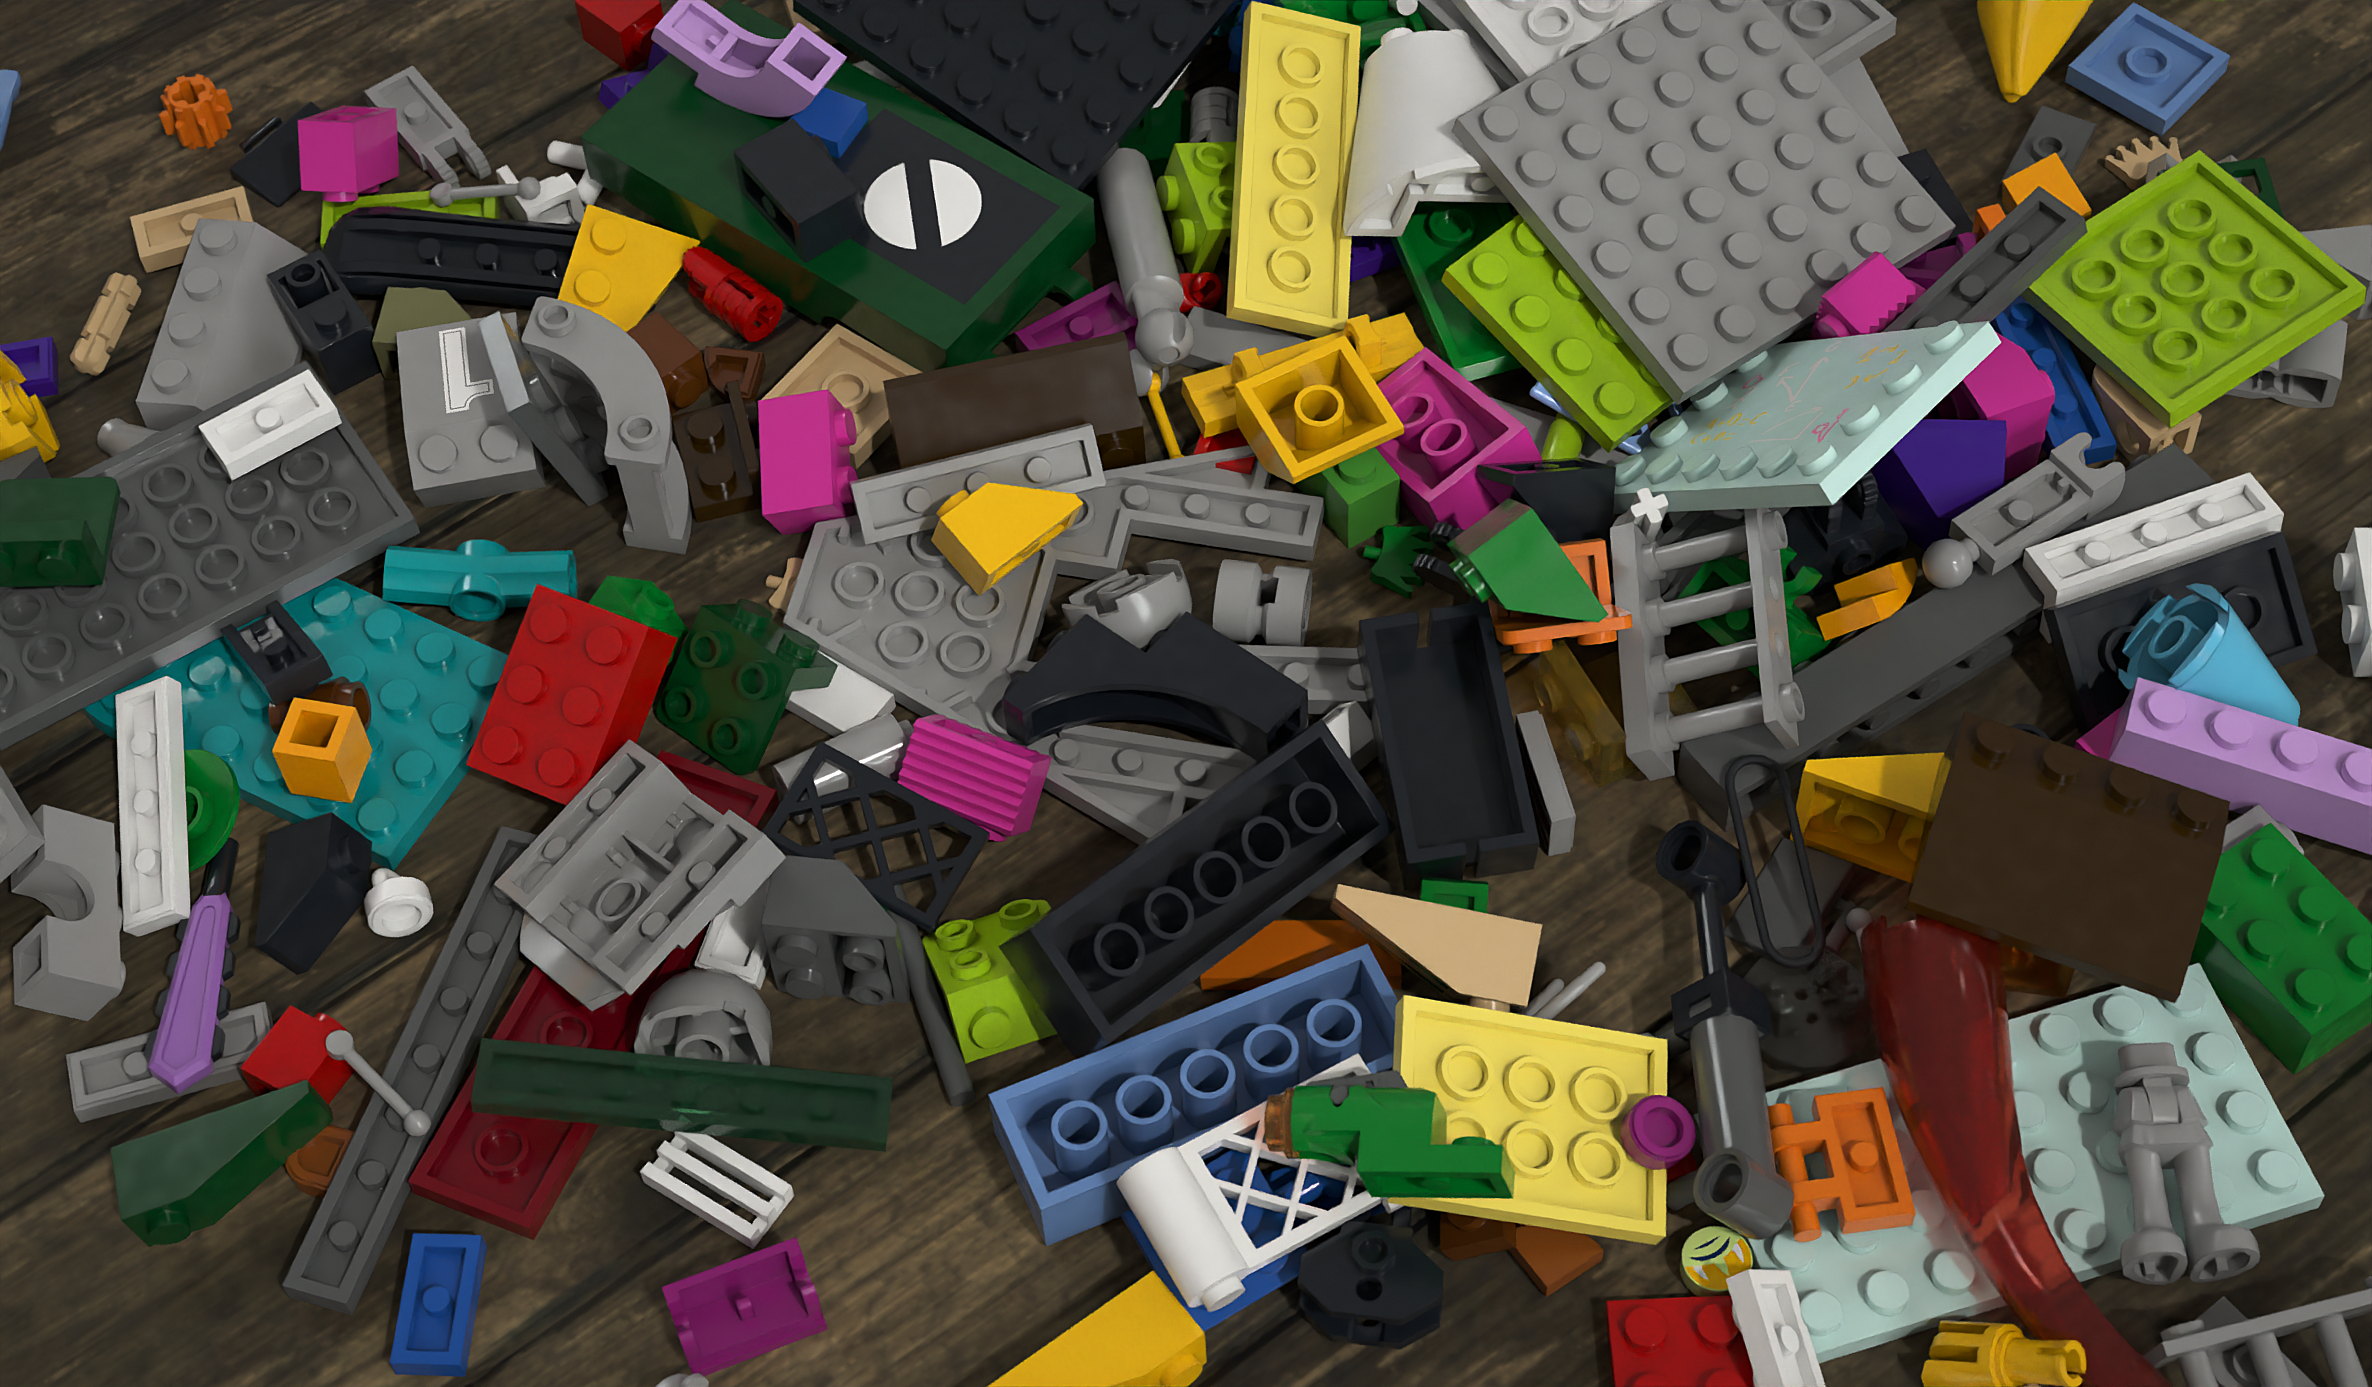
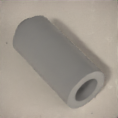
M887 713L824 743L895 781L899 779L898 774L903 768L902 761L906 757V749L910 744V736L914 729L907 719L898 723L891 713ZM816 746L772 766L774 779L782 798L787 794ZM826 762L814 779L818 797L856 788L852 776ZM807 791L801 801L809 799ZM841 805L823 809L822 812L826 813ZM812 812L793 817L797 824H802L814 818Z

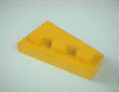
M587 204L557 299L599 314L620 327L624 332H627L642 321L652 306L656 305L666 292L669 284L683 267V254L687 252V248L699 247L701 241Z

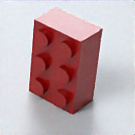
M537 584L466 765L568 805L629 739L637 744L678 638Z

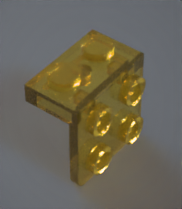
M1563 639L1553 643V649L1540 652L1538 677L1534 678L1533 682L1536 696L1543 709L1547 713H1551L1565 735L1572 754L1579 762L1583 763L1598 788L1640 771L1626 755L1619 650L1583 666H1580ZM1680 683L1676 684L1673 692L1668 693L1669 708L1674 717L1698 711ZM1680 742L1679 749L1673 750V756L1680 753L1682 742Z

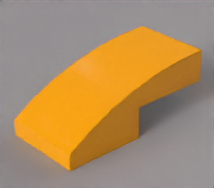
M1915 558L1892 563L1834 585L1842 608L1816 617L1824 640L1827 641L1874 624L1896 613L1908 599L1915 584L1918 573Z

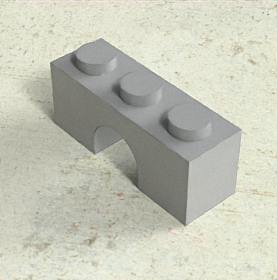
M42 805L31 817L46 842L11 873V892L41 901L56 917L46 915L13 947L14 1002L18 1006L89 1021L111 999L118 996L126 976L125 964L120 958L119 932L123 922V911L118 905L117 875L120 869V855L115 851L114 823Z

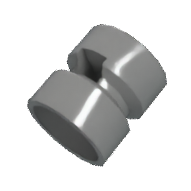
M1224 559L1220 566L1216 585L1213 629L1235 643L1249 644L1255 636H1262L1267 646L1304 647L1311 607L1312 569L1277 565L1268 574L1263 573L1259 563Z

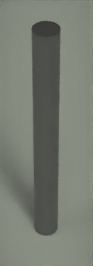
M902 884L894 886L896 897L908 903ZM885 908L888 915L898 925L909 986L950 1104L952 1106L967 1105L976 1098V1092L923 947L917 925Z

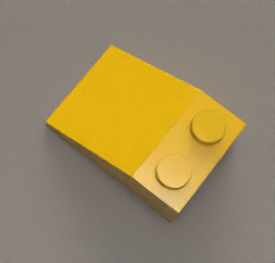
M1945 752L1807 760L1803 769L1796 805L1804 845L1910 883L1939 763Z

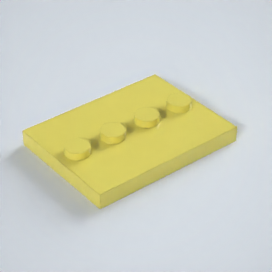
M1404 995L1396 1004L1393 1070L1400 1073L1408 1088H1424L1437 1094L1447 1114L1446 1144L1452 1145L1453 1140L1459 1137L1475 1136L1489 1139L1496 1145L1504 1146L1515 1170L1514 1198H1387V1203L1652 1245L1658 1244L1666 1237V1169H1649L1634 1161L1623 1146L1620 1130L1624 1116L1641 1099L1651 1095L1667 1096L1668 1040Z

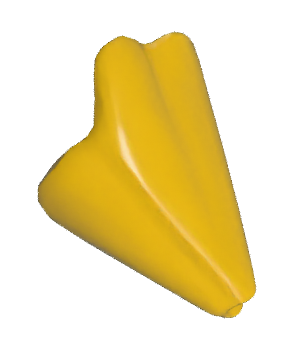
M1977 0V13L2002 96L2008 103L2018 101L2021 96L2026 95L2069 39L2093 0Z

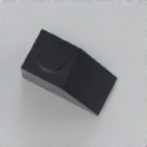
M1582 458L1477 465V478L1499 505L1510 498L1531 507L1546 527L1556 531L1558 544L1601 538L1605 542L1611 541L1610 527H1613L1616 467Z
M332 812L268 833L255 947L296 975L308 972L364 902L367 895L369 870L372 863V841Z

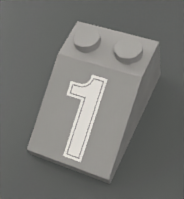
M516 312L502 314L522 343ZM483 318L396 332L404 433L414 492L425 508L546 487L540 450L507 413L478 325V321Z

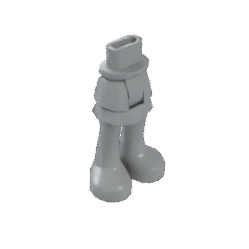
M2158 1042L2129 1044L2121 1047L2118 1050L2122 1073L2114 1080L2118 1099L2113 1130L2120 1138L2118 1155L2122 1165L2127 1167L2134 1213V1234L2121 1244L2120 1258L2123 1275L2134 1281L2146 1284L2164 1285L2178 1280L2183 1275L2186 1267H2188L2191 1281L2198 1283L2221 1280L2252 1269L2260 1260L2257 1240L2249 1228L2234 1224H2224L2220 1215L2213 1186L2209 1149L2213 1146V1142L2204 1129L2208 1124V1120L2188 1086L2190 1079L2187 1069L2177 1065L2174 1046L2171 1043ZM2174 1168L2183 1214L2186 1251L2182 1239L2173 1230L2162 1169Z

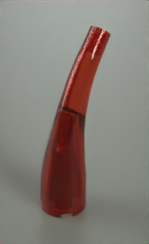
M1917 913L1916 920L1899 923L1891 927H1887V920L1884 915L1871 921L1863 929L1860 942L1864 989L1878 1053L1894 1100L1917 1155L1966 1247L2002 1299L2035 1340H2076L2082 1345L2086 1356L2085 1374L2067 1372V1374L2079 1375L2083 1379L2078 1387H2174L2140 1351L2137 1353L2090 1299L2065 1261L2033 1194L2023 1158L2015 1100L2001 943Z

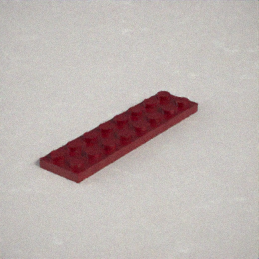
M661 750L657 757L695 796L722 815L730 809L760 831L765 828L780 804L776 789ZM710 922L684 950L678 947L672 950L631 996L623 993L621 996L593 1011L585 1007L535 965L410 1176L408 1184L413 1194L535 1240L636 1060L634 1041L637 1025L650 995L672 976L686 971L707 933Z

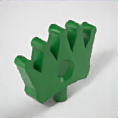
M1387 525L1383 527L1381 535L1382 549L1366 545L1363 555L1365 558L1377 560L1371 569L1370 580L1375 584L1391 589L1405 598H1411L1413 586L1410 584H1416L1421 587L1425 583L1419 576H1416L1411 567L1419 554H1433L1434 544L1422 541L1428 537V526L1396 527Z

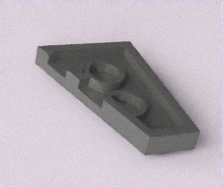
M497 311L478 321L507 413L588 507L609 497L610 495L602 475L603 471L609 469V465L598 442L592 436L587 439L584 437L574 414L567 405L561 403L501 312Z

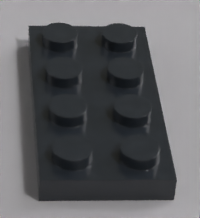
M2270 531L2043 609L2078 732H2089L2124 705L2130 691L2119 679V668L2127 673L2130 658L2122 653L2127 638L2139 620L2158 601L2167 595H2171L2175 600L2179 601L2193 594L2186 587L2191 584L2211 585L2227 599L2274 668L2317 654L2318 651L2283 531Z

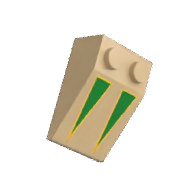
M1340 884L1337 885L1332 896L1330 910L1448 1001L1514 1014L1527 1007L1542 924Z

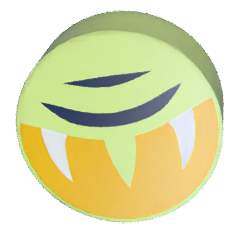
M1719 1226L1702 1228L1694 1232L1683 1246L1680 1260L1682 1280L1687 1288L1698 1297L1728 1296L1730 1292L1726 1279L1748 1269L1752 1270V1252L1744 1238L1731 1229Z

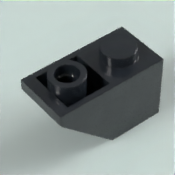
M320 249L267 274L268 280L306 353L334 396L382 372L372 343L374 331L371 323Z

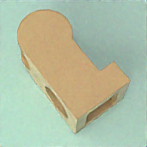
M2096 364L2092 374L2091 390L2117 442L2116 447L2131 463L2143 454L2148 453L2152 456L2172 443H2175L2185 454L2193 451L2202 417L2198 411L2169 429Z

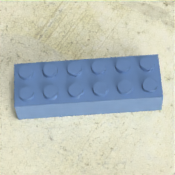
M1365 944L988 1094L995 1135L1046 1247L1118 1218L1131 1208L1116 1182L1129 1168L1151 1154L1169 1147L1178 1148L1359 1053L1371 1074L1393 1070L1395 1009L1399 1001L1369 945ZM1279 1115L1268 1121L1262 1143L1283 1149L1292 1147L1291 1117ZM1257 1127L1241 1135V1137L1254 1140ZM1220 1146L1201 1156L1205 1165L1232 1149Z

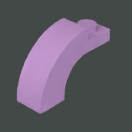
M678 0L655 26L651 37L654 42L699 73L694 84L696 87L715 99L744 112L767 117L790 116L804 110L847 58L799 22L786 38L768 39L741 28L704 0Z

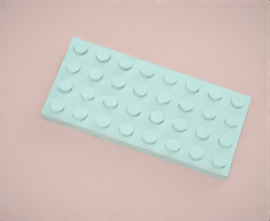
M2200 963L2188 966L2180 996L2175 1003L2126 986H2120L1766 1093L1767 1107L1778 1103L1791 1105L1794 1121L1797 1124L1814 1121L1811 1107L1816 1095L1883 1087L1916 1211L1911 1226L1842 1234L1836 1209L1823 1210L1817 1213L1822 1235L1818 1239L1809 1242H1797L1794 1240L1790 1219L1786 1221L1777 1233L1770 1238L1762 1240L1750 1239L1737 1232L1744 1238L1751 1249L1753 1257L1752 1267L1754 1270H1790L1800 1301L1801 1317L1808 1328L1818 1363L1938 1327L1941 1320L1957 1321L2122 1269L2120 1258L2121 1244L2134 1234L2130 1178L2127 1167L2122 1165L2118 1155L2120 1138L2113 1130L2118 1099L2114 1080L2122 1073L2118 1050L2125 1045L2158 1042L2171 1043L2174 1046L2177 1065L2187 1069L2190 1079L2188 1086L2208 1120V1124L2204 1129L2213 1142V1146L2209 1149L2212 1179L2219 1212L2224 1224H2234L2252 1229L2319 1208L2325 1195ZM1697 1113L1693 1116L1695 1136L1702 1150L1699 1115ZM1822 1152L1806 1154L1803 1157L1809 1180L1828 1178ZM1775 1163L1776 1172L1778 1173L1777 1164ZM2174 1168L2162 1169L2173 1230L2182 1239L2186 1249L2183 1214Z

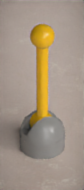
M1137 348L1129 351L1137 395L1139 397H1148L1170 459L1185 457L1181 454L1160 397V393L1165 390L1170 378L1169 366L1163 367L1158 363L1146 361Z

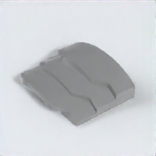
M629 739L503 873L494 885L524 911L520 932V952L575 999L593 1011L621 996L623 993L631 996L672 950L677 947L684 950L715 916L732 906L740 908L783 862L786 856L763 832L730 809L722 815L695 796L663 762Z

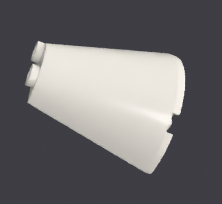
M1396 28L1385 33L1380 40L1381 47L1374 51L1364 64L1343 220L1344 235L1401 237L1418 201L1510 203L1452 132L1457 117L1502 93V90L1472 47L1468 34L1458 29L1413 32L1408 28ZM1513 208L1511 213L1515 218L1519 215V212Z

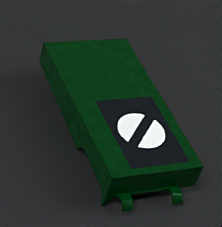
M728 0L717 10L741 28L760 37L783 39L791 32L788 28L737 0ZM670 53L580 136L589 178L674 232L701 241L699 246L708 248L709 251H713L715 255H719L732 266L740 268L782 301L818 324L824 320V316L834 317L923 373L999 357L992 353V351L1049 292L1053 294L1060 292L1074 302L1094 291L1091 283L1084 276L1070 269L1096 242L1092 197L847 61H844L824 87L867 103L869 119L839 159L831 156V158L842 172L848 170L853 173L864 191L865 202L861 204L865 230L806 263L800 259L740 191L733 151L789 121L792 115L784 117L755 115L715 99L694 85L699 73Z

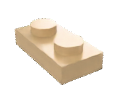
M240 186L131 216L130 220L139 256L146 273L184 262L199 218L254 222L244 187Z

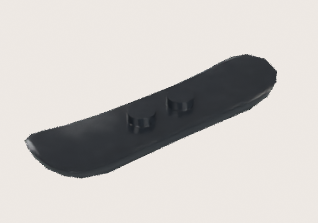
M393 206L359 207L342 215L330 228L323 254L350 294L386 295L388 287H424L432 290H446L453 299L534 307L537 298L541 296L558 298L581 225L496 219ZM655 304L652 306L648 313L654 311L656 307Z

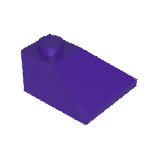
M1922 419L1870 469L1878 484L1879 492L1902 525L1908 538L1924 551L1933 542L1941 539H1952L1948 535L1952 519L2004 487L2007 438L2005 420Z

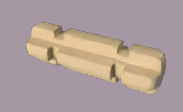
M116 272L109 276L101 292L104 295L99 296L80 334L83 337L78 339L70 355V360L75 364L74 369L82 374L89 373L97 376L103 372L111 356L108 353L114 350L131 315L127 310L134 308L141 294V288L137 285V279L129 274L124 276Z

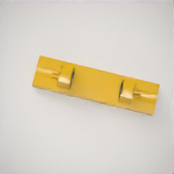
M1405 313L1370 322L1369 315L1365 314L1346 320L1343 331L1259 356L1256 347L1236 352L1233 355L1232 364L1182 378L1181 393L1203 437L1207 438L1239 428L1236 423V383L1343 335L1347 337L1376 384H1379L1424 349V347L1417 338Z

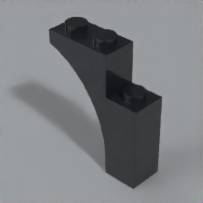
M1187 611L1170 629L1159 630L1148 644L1146 653L1088 614H1085L1070 630H1063L1058 633L1049 644L1046 654L1028 672L1023 671L1017 674L1007 686L1002 697L1007 734L1026 747L1052 734L1090 723L1140 720L1181 726L1207 734L1233 746L1258 761L1287 739L1308 727L1307 689Z

